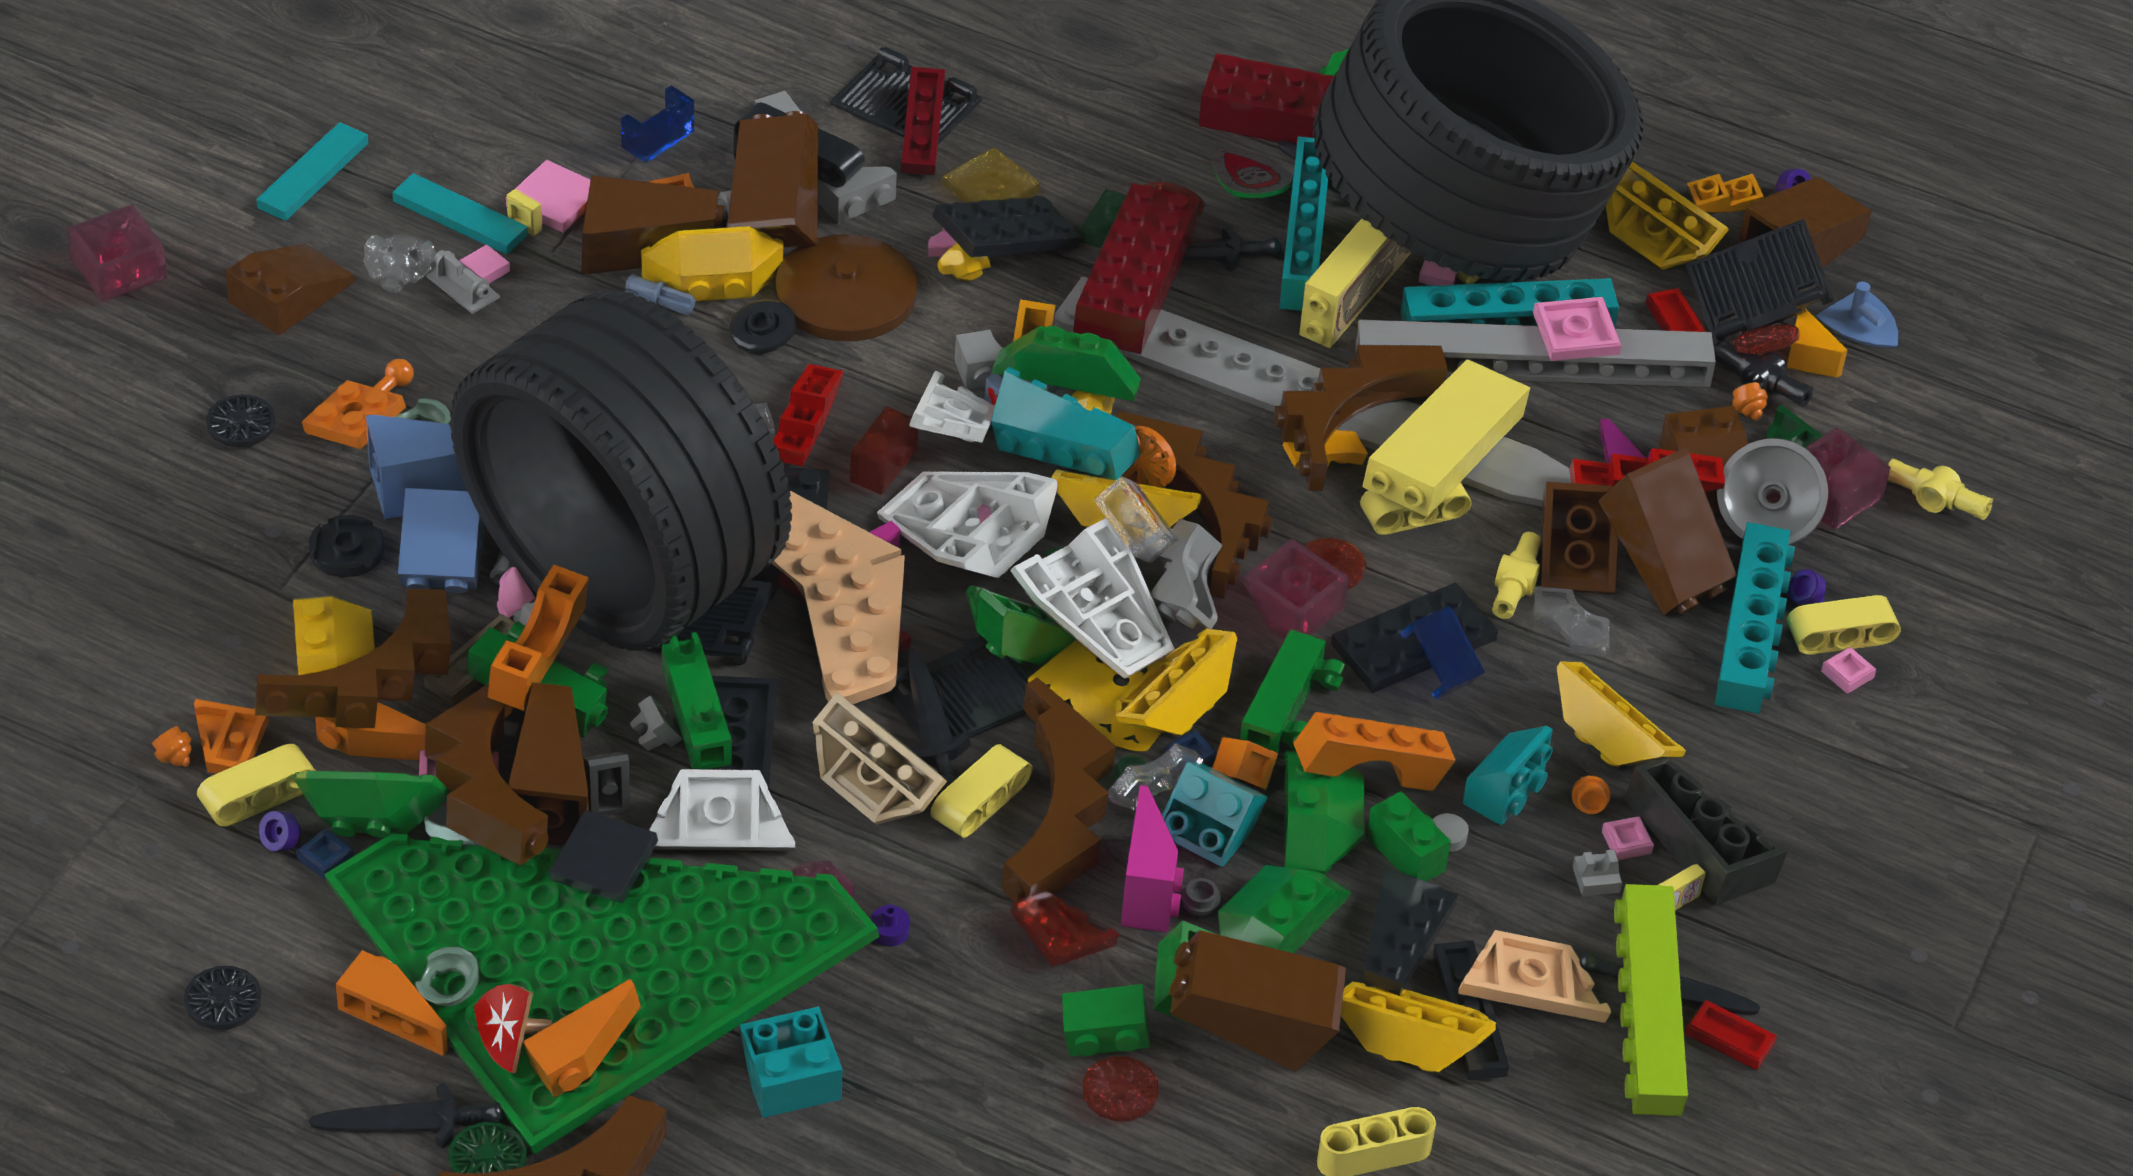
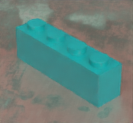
M1010 367L1004 371L991 419L998 450L1113 480H1118L1141 456L1134 425L1095 407L1089 411L1078 403V399L1068 394L1061 398L1046 391V384L1036 379L1029 383L1019 378V371Z

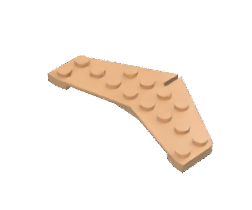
M790 491L791 496L789 498L792 503V509L790 510L792 513L791 531L788 533L789 539L786 542L785 548L772 564L795 583L806 601L822 672L825 698L829 702L834 694L838 692L849 702L855 704L887 693L895 687L897 679L905 554L901 556L900 548Z

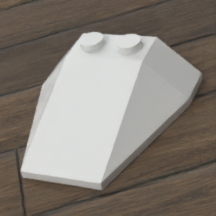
M922 472L877 512V515L884 523L892 520L900 528L902 536L936 561L999 578L1044 537L1058 484L1056 479L1029 472ZM984 504L990 507L992 514L980 524L977 509Z
M1108 517L1084 529L1068 546L1043 559L1037 554L1010 570L1039 610L1124 679L1174 650L1133 553Z

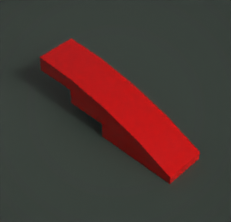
M808 364L792 388L789 405L780 417L779 429L773 438L782 462L798 466L804 465L833 405L843 378L842 370Z
M1651 448L1648 458L1612 453L1609 463L1573 458L1569 468L1570 482L1615 486L1628 473L1676 451ZM1690 453L1704 492L1723 489L1725 486L1722 457Z

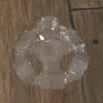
M374 234L367 240L364 246V254L366 256L363 259V263L370 277L378 279L381 287L392 293L401 291L404 284L408 282H418L431 271V264L436 263L434 261L436 254L430 240L417 241L415 236L393 234L392 238H383ZM389 246H391L393 249L388 253ZM416 249L419 262H416L410 256V250Z

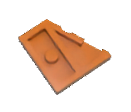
M195 699V716L207 772L217 774L254 758L268 726V716L255 715V709Z

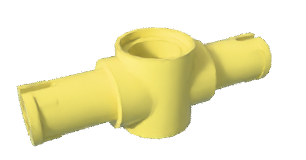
M1892 459L1886 468L1884 480L1912 490V494L1916 496L1918 504L1928 512L1938 513L1944 508L1953 511L1957 508L1981 520H1985L1991 511L1993 498L1980 495L1965 488V485L1961 483L1959 475L1947 466H1937L1932 471L1926 468L1920 470L1906 465L1897 459Z
M1534 532L1523 533L1516 551H1513L1510 556L1504 554L1500 561L1495 579V586L1498 587L1499 592L1492 611L1501 619L1511 618L1519 600L1525 595L1531 596L1535 588L1540 564L1537 563L1536 557L1540 550L1542 539Z

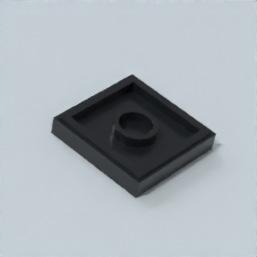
M585 810L550 869V878L552 881L623 903L658 842L657 833Z

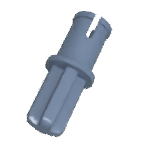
M631 274L625 285V293L630 292L636 297H644L648 302L652 301L659 307L662 306L685 315L691 314L695 306L696 299L692 295L672 289L664 281L659 283L653 282L636 274Z

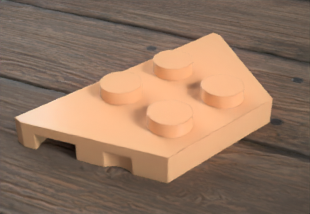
M1498 930L1494 931L1458 989L1459 994L1602 1023H1606L1611 1014L1609 1005L1607 1003L1600 1004L1593 994L1592 988L1595 983L1588 972L1581 967L1580 959L1571 945Z

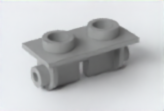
M441 250L437 252L434 257L436 269L428 273L427 278L470 313L473 314L500 298V295L489 287V282L486 279L478 277L470 269L465 268L451 251Z

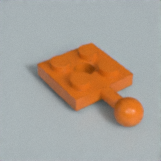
M401 358L390 361L385 368V376L374 387L347 380L302 421L305 433L362 449L368 443L367 415L396 417L406 408L403 396L391 393L390 391L394 387L407 386L412 381L414 376L412 365L407 360Z

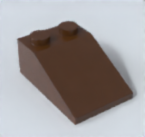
M307 244L254 252L225 271L228 302L277 335L284 333L356 282L355 275Z
M1734 406L1665 414L1659 443L1660 448L1663 450L1678 451L1686 447L1689 453L1722 457L1723 468L1733 454L1748 445L1745 429ZM1717 490L1705 492L1714 518L1722 517L1717 501Z
M1546 482L1543 493L1541 529V590L1615 594L1618 535L1598 501L1614 486Z

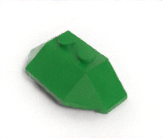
M1038 326L999 351L992 369V373L1004 375V371L1010 367L1019 371V378L1033 381L1036 379L1048 385L1132 402L1135 400L1141 381L1139 375L1113 341L1100 338L1092 333L1078 334L1068 332L1057 326Z
M971 585L966 590L977 632L988 641L985 645L986 648L1002 659L1007 655L1022 665L1027 661L1041 666L1076 640L1035 605Z
M1285 751L1284 867L1317 871L1325 875L1332 869L1333 864L1348 854L1364 838V774L1353 768H1349L1338 777L1304 772L1297 752Z
M301 771L295 772L294 781L317 815L332 828L333 833L344 837H353L355 833H368L379 838H385L392 833L407 834L421 823L426 816L431 815L446 803L447 795L451 793L434 775L415 776L384 772Z
M1265 865L1218 911L1220 935L1295 953L1350 897L1351 891L1317 871Z

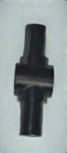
M1722 341L1715 350L1716 362L1738 372L1742 385L1754 382L1759 383L1761 389L1766 390V392L1772 395L1779 394L1801 407L1806 406L1811 400L1813 386L1790 376L1784 360L1775 352L1766 351L1762 355L1754 352L1746 353L1727 341Z

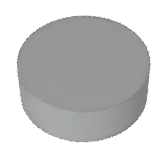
M1448 813L1440 814L1433 818L1436 826L1451 840L1449 852L1458 851L1465 846L1469 828L1464 819Z

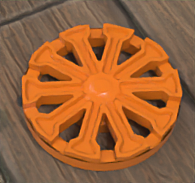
M1135 426L1141 456L1122 476L1132 481V483L1164 488L1171 483L1176 473L1174 453L1167 441L1158 432L1145 426Z

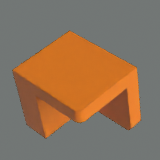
M1222 737L1212 768L1232 779L1257 789L1266 790L1278 753L1250 741Z

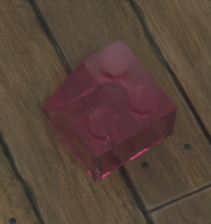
M133 204L67 228L71 260L101 302L167 278L164 246Z
M1294 539L1289 540L1243 577V583L1267 626L1285 639L1290 629L1312 635L1345 608L1349 576Z

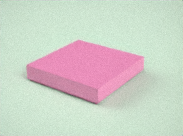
M546 160L515 189L541 204L543 224L564 233L586 212L590 179Z
M1603 297L1534 303L1533 314L1551 361L1620 355L1621 343Z

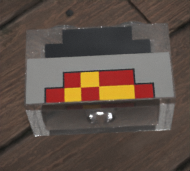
M1121 476L1094 499L1096 505L1138 559L1152 563L1179 540L1140 486L1132 480Z

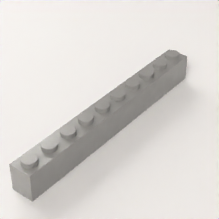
M1358 320L1355 352L1357 345H1441L1448 368L1446 378H1449L1468 359L1515 381L1710 387L1716 363L1712 332L1615 329L1621 343L1620 355L1557 361L1550 360L1538 326Z

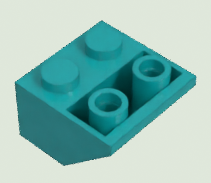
M1548 726L1508 733L1467 778L1462 804L1501 826L1512 814L1518 815L1523 809L1527 797L1533 791L1538 793L1547 780L1548 773L1545 772V767L1553 751V747L1550 746L1553 729Z
M1187 761L1162 817L1174 843L1223 867L1253 831L1268 796L1203 763Z
M819 1006L740 1024V1034L750 1085L762 1118L842 1100L843 1069Z

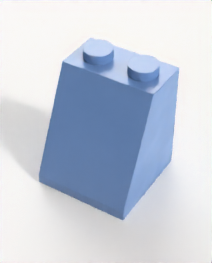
M381 415L366 416L369 468L384 520L403 516L405 488L467 491L460 474L461 471L457 465V457L453 450L454 444L451 439L452 431L450 424Z
M405 488L398 567L401 586H407L408 589L445 588L447 592L465 593L467 589L477 590L486 526L479 516L468 491Z

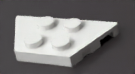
M935 371L913 414L909 426L958 437L968 442L976 441L982 443L991 424L995 406L977 397L963 386L958 387L957 391L950 389L942 384L945 375Z
M681 769L672 784L668 797L664 799L657 812V817L650 828V831L656 832L658 842L653 850L795 851V841L781 816L775 800H773L760 770Z

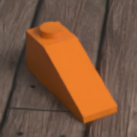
M377 702L375 728L335 727V718L315 717L317 740L326 747L336 749L349 756L420 761V750H425L426 724Z
M362 950L336 983L338 1010L444 1056L448 1051L446 1024L397 965L385 957L375 956Z
M631 979L523 1041L530 1065L554 1098L565 1091L576 1089L584 1080L591 1077L641 1006L636 988Z

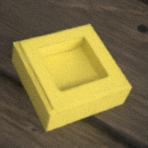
M517 189L508 193V217L526 225L530 235L535 236L542 231L541 204Z

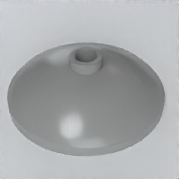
M1783 439L1758 440L1739 449L1724 466L1725 486L1723 489L1717 490V501L1725 523L1741 539L1744 536L1746 523L1751 522L1791 530L1788 545H1791L1808 536L1821 521L1828 501L1826 476L1817 459L1802 446ZM1771 492H1777L1781 497L1777 503L1772 504L1767 501V495Z

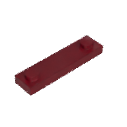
M911 67L901 173L935 175L945 69Z

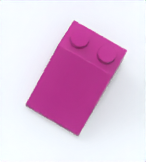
M1140 785L1126 870L1121 926L1168 933L1170 917L1178 918L1181 894L1174 893V891L1181 892L1184 868L1177 867V847L1149 787Z

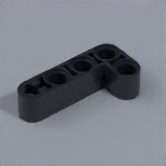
M760 102L755 104L734 124V159H736L740 120L752 119V116L757 114H768L778 117L785 116L786 113L766 103ZM818 128V180L833 187H842L864 166L865 157L862 151L854 144Z

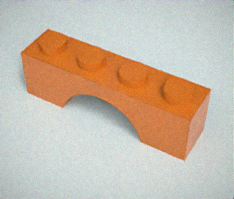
M557 565L552 566L538 589L532 612L522 634L515 643L506 640L491 665L488 698L524 711L528 704L532 684L541 683L585 610L589 577Z
M1320 712L1314 713L1293 743L1304 772L1338 777L1349 768L1364 762L1387 761L1392 763L1401 787L1433 791L1456 761L1444 732Z

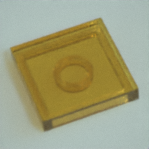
M995 147L945 174L942 184L965 203L979 202L981 200L1029 198L1040 192V182Z

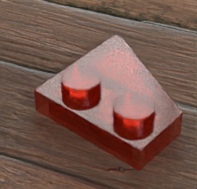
M1047 891L1014 901L1010 913L1052 967L1114 947L1117 944L1119 934L1116 930L1109 927L1106 932H1103L1087 923L1088 914L1077 908L1067 906L1063 900Z

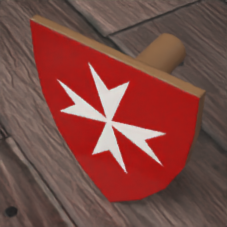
M505 984L496 986L486 992L474 1005V1011L483 1045L491 1058L505 1070L516 1073L524 1035H535L552 1025L553 1022L547 1019L528 1018L533 993L517 985Z

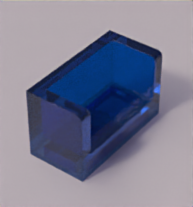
M672 85L665 89V109L645 122L641 123L629 114L621 117L622 148L645 163L695 131L694 99Z
M1451 606L1412 622L1401 632L1404 639L1414 635L1417 636L1442 685L1432 692L1435 700L1472 684L1485 673Z

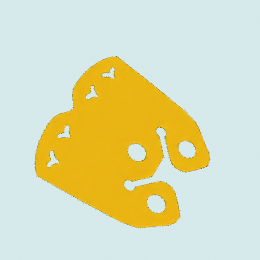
M1077 640L1028 678L1029 683L1038 677L1045 684H1050V689L1064 701L1070 699L1073 709L1117 747L1138 752L1148 751L1162 733L1120 723L1116 718L1115 702L1144 673L1138 671L1129 676V684L1118 686L1113 682V677L1118 673L1106 663L1097 662V656ZM1159 660L1147 666V669L1152 668ZM1099 724H1111L1112 732H1108L1106 727H1102ZM1135 735V738L1137 741H1139V743H1136L1133 740H1125L1124 738Z

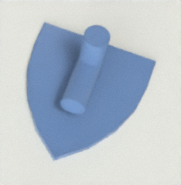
M1858 282L1855 292L1815 315V318L1825 327L1841 337L1856 343L1880 348L1898 347V329L1895 319L1888 308L1875 295L1869 292L1870 285L1867 282Z

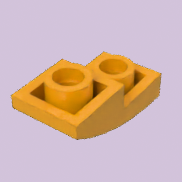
M1720 174L1687 183V189L1694 204L1705 212L1746 210V206L1750 203L1764 198L1754 174L1723 182Z
M1336 430L1324 446L1328 466L1331 461L1339 464L1351 463L1362 465L1368 455L1355 431ZM1283 442L1282 446L1294 468L1299 469L1300 451L1294 450V442Z

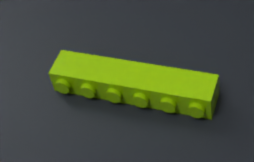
M1626 884L1622 899H1616L1614 906L1615 923H1621L1622 934L1618 933L1616 954L1617 958H1623L1624 968L1619 970L1618 988L1619 992H1625L1626 1003L1621 1005L1620 1022L1621 1027H1627L1628 1038H1624L1622 1055L1623 1062L1630 1063V1074H1626L1625 1097L1632 1099L1633 1114L1682 1116L1688 1098L1674 887Z

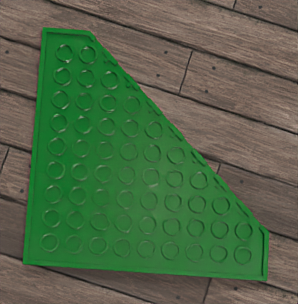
M398 833L390 834L324 874L327 884L381 955L397 965L415 988V982L421 980L428 964L427 957L433 951L444 947H460L471 952L477 959L479 980L471 996L462 1003L453 1006H437L428 1000L426 1001L446 1024L448 1043L493 1102L496 1100L500 1103L505 1118L515 1131L522 1136L524 1143L534 1155L880 937L877 926L837 879L829 874L817 873L816 878L794 876L793 871L761 868L760 872L740 871L734 865L705 863V867L683 865L682 860L650 858L649 862L645 863L623 903L552 881L549 871L562 849L545 848L540 854L535 855L520 866L483 846L464 845L463 840H446L440 837H431L430 841L410 839L408 834ZM449 971L436 974L431 981L430 987L441 995L450 996L458 993L464 987L466 979L459 972ZM629 979L635 985L641 1006L591 1077L584 1080L576 1089L565 1091L555 1098L530 1065L523 1042L516 1073H511L491 1058L483 1045L478 1031L474 1005L486 992L499 985L513 984L531 991L533 996L528 1018L547 1019L553 1023ZM524 1035L523 1041L533 1035Z

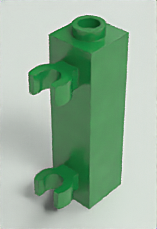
M517 621L510 628L507 635L489 627L468 651L467 674L480 683L487 685L489 683L491 665L506 640L515 643L526 625ZM553 661L541 683L572 687L579 735L584 738L593 726H600L607 715V688H605L607 682L603 680V677L608 673V669L595 662L590 666L585 676H582Z
M1290 629L1242 721L1240 740L1250 741L1276 753L1279 752L1283 742H1285L1296 751L1293 743L1308 722L1294 721L1315 680L1319 681L1325 688L1338 691L1343 681V677L1340 675L1345 664L1336 659L1323 660L1325 640Z
M696 632L691 633V640L678 641L676 635L672 636L670 643L662 644V672L692 769L708 770L732 765V739L700 638Z

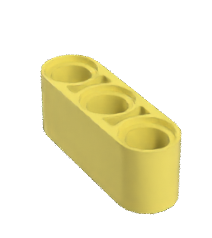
M1461 482L1427 517L1370 490L1365 492L1360 500L1361 508L1375 532L1380 535H1388L1456 519L1466 514L1472 505L1471 499Z
M1882 595L1802 605L1793 609L1786 618L1799 651L1806 655L1842 651L1849 647L1856 649L1884 645L1895 640L1901 632V627L1888 599Z
M286 744L210 776L200 784L197 789V796L215 823L219 826L227 827L302 795V791L294 781L295 772L316 770L297 745Z
M1001 744L995 745L940 793L931 808V817L962 838L968 837L1026 785L1032 774V765Z
M1410 1107L1330 1125L1321 1134L1317 1157L1318 1169L1325 1176H1355L1424 1160L1430 1155L1436 1127L1435 1117L1424 1108Z

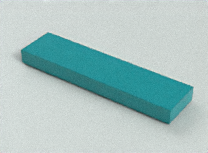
M339 122L256 199L257 208L287 221L369 144L368 134Z
M414 173L392 192L393 202L506 255L528 235L526 225Z

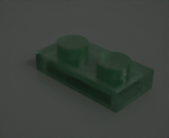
M1105 189L1078 230V233L1082 236V243L1102 249L1126 197L1125 195Z

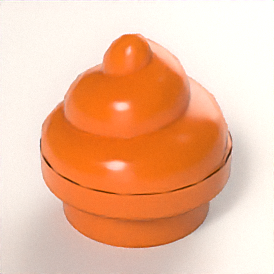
M1756 382L1736 388L1732 392L1734 397L1732 405L1737 413L1758 421L1762 416V410L1766 407V400L1768 398L1766 390L1761 389L1760 384Z
M175 726L152 742L153 747L156 749L154 755L162 763L188 767L190 764L191 737L187 732H182L178 726Z
M1588 775L1580 778L1575 782L1571 791L1575 807L1587 814L1601 812L1609 803L1611 796L1608 784L1597 776Z

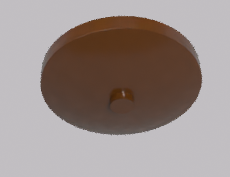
M829 235L817 238V245L796 247L784 258L776 274V300L788 305L794 312L796 327L811 335L835 341L867 340L894 330L908 318L916 302L917 278L907 258L898 250L882 241L859 235Z

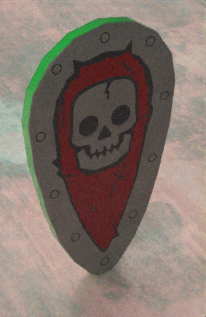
M1220 148L1212 156V169L1220 185L1238 199L1271 197L1285 192L1292 186L1293 176L1290 171L1257 154L1240 149Z

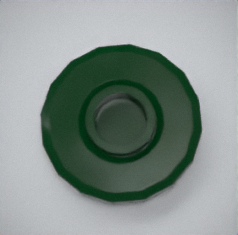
M482 1122L468 1126L455 1136L449 1146L448 1153L450 1169L455 1173H489L516 1169L526 1166L527 1148L522 1136L513 1128L495 1122Z

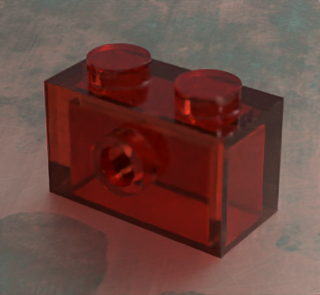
M886 406L851 450L850 482L880 495L886 491L917 451L918 428L909 426L912 416Z

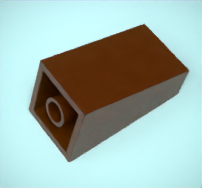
M789 111L785 116L778 117L768 114H757L752 116V119L740 120L727 228L750 226L766 233L773 239L778 238L782 240L783 248L817 245L818 124L802 111Z
M591 175L582 234L581 273L594 274L642 268L641 250L648 246L652 247L659 240L677 231L722 228L724 205L717 204L718 190Z
M1817 176L1746 206L1739 243L1804 218L1823 268L1866 236L1872 210Z
M1686 447L1628 473L1598 500L1663 616L1675 610L1682 615L1698 606V599L1706 596L1708 601H1711L1728 591L1726 584L1737 575L1692 458Z
M533 683L508 786L531 806L548 815L547 844L564 846L584 811H589L588 787L572 687Z
M1199 930L1188 942H1183L1178 947L1174 957V963L1177 965L1176 976L1169 991L1170 996H1172L1171 1015L1295 1072L1339 1032L1346 973L1345 967Z

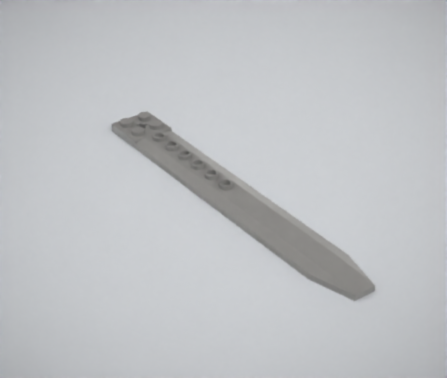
M1084 276L1080 278L1056 311L1054 326L1068 332H1073L1076 304L1088 278ZM1162 309L1141 355L1120 350L1125 357L1274 412L1275 406L1281 405L1283 391H1311L1313 382H1318L1320 368ZM1404 399L1385 402L1358 413L1343 423L1337 430L1355 431L1363 446L1377 450L1420 405ZM1503 437L1461 481L1463 484L1509 501L1543 507V493L1546 482L1571 483L1568 467L1536 448Z

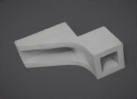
M886 166L862 167L844 186L839 188L818 180L817 203L837 224L895 200L897 173Z
M991 330L956 335L955 363L964 387L968 390L985 387L986 377L994 374L992 373L993 365L999 351L1003 348L996 342ZM1046 384V391L1061 398L1065 394L1072 396L1076 391Z
M1179 519L1170 532L1172 536L1168 535L1154 554L1165 563L1163 566L1165 573L1150 594L1153 601L1158 605V613L1168 621L1175 623L1178 619L1191 629H1194L1196 625L1212 629L1217 622L1218 615L1207 585V575L1214 558L1223 545L1199 524Z

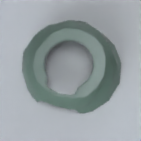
M427 398L417 400L415 407L396 416V418L412 420L420 418L425 421L449 424L451 421L450 412L446 405L437 400Z
M444 947L429 954L427 957L428 964L420 981L415 982L417 990L426 1000L437 1006H453L462 1003L473 994L478 984L479 974L477 959L471 952L460 947ZM449 971L461 973L466 979L465 985L454 995L444 996L430 987L431 981L436 974Z

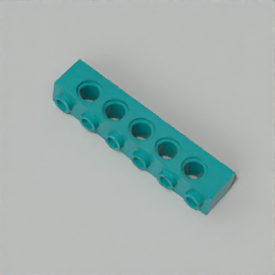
M1298 136L1279 309L1302 311L1305 283L1319 268L1328 178L1325 174L1326 170L1320 165L1321 160L1317 157L1314 138Z
M1611 278L1404 287L1400 314L1402 321L1538 326L1533 314L1534 303L1603 297L1615 328L1619 304Z
M1751 522L1746 523L1714 704L1716 706L1759 714L1763 699L1770 700L1774 678L1767 677L1768 672H1775L1779 652L1772 650V645L1779 646L1783 624L1776 623V619L1783 620L1787 598L1780 597V594H1787L1791 572L1784 571L1785 567L1791 568L1795 546L1788 545L1791 530Z

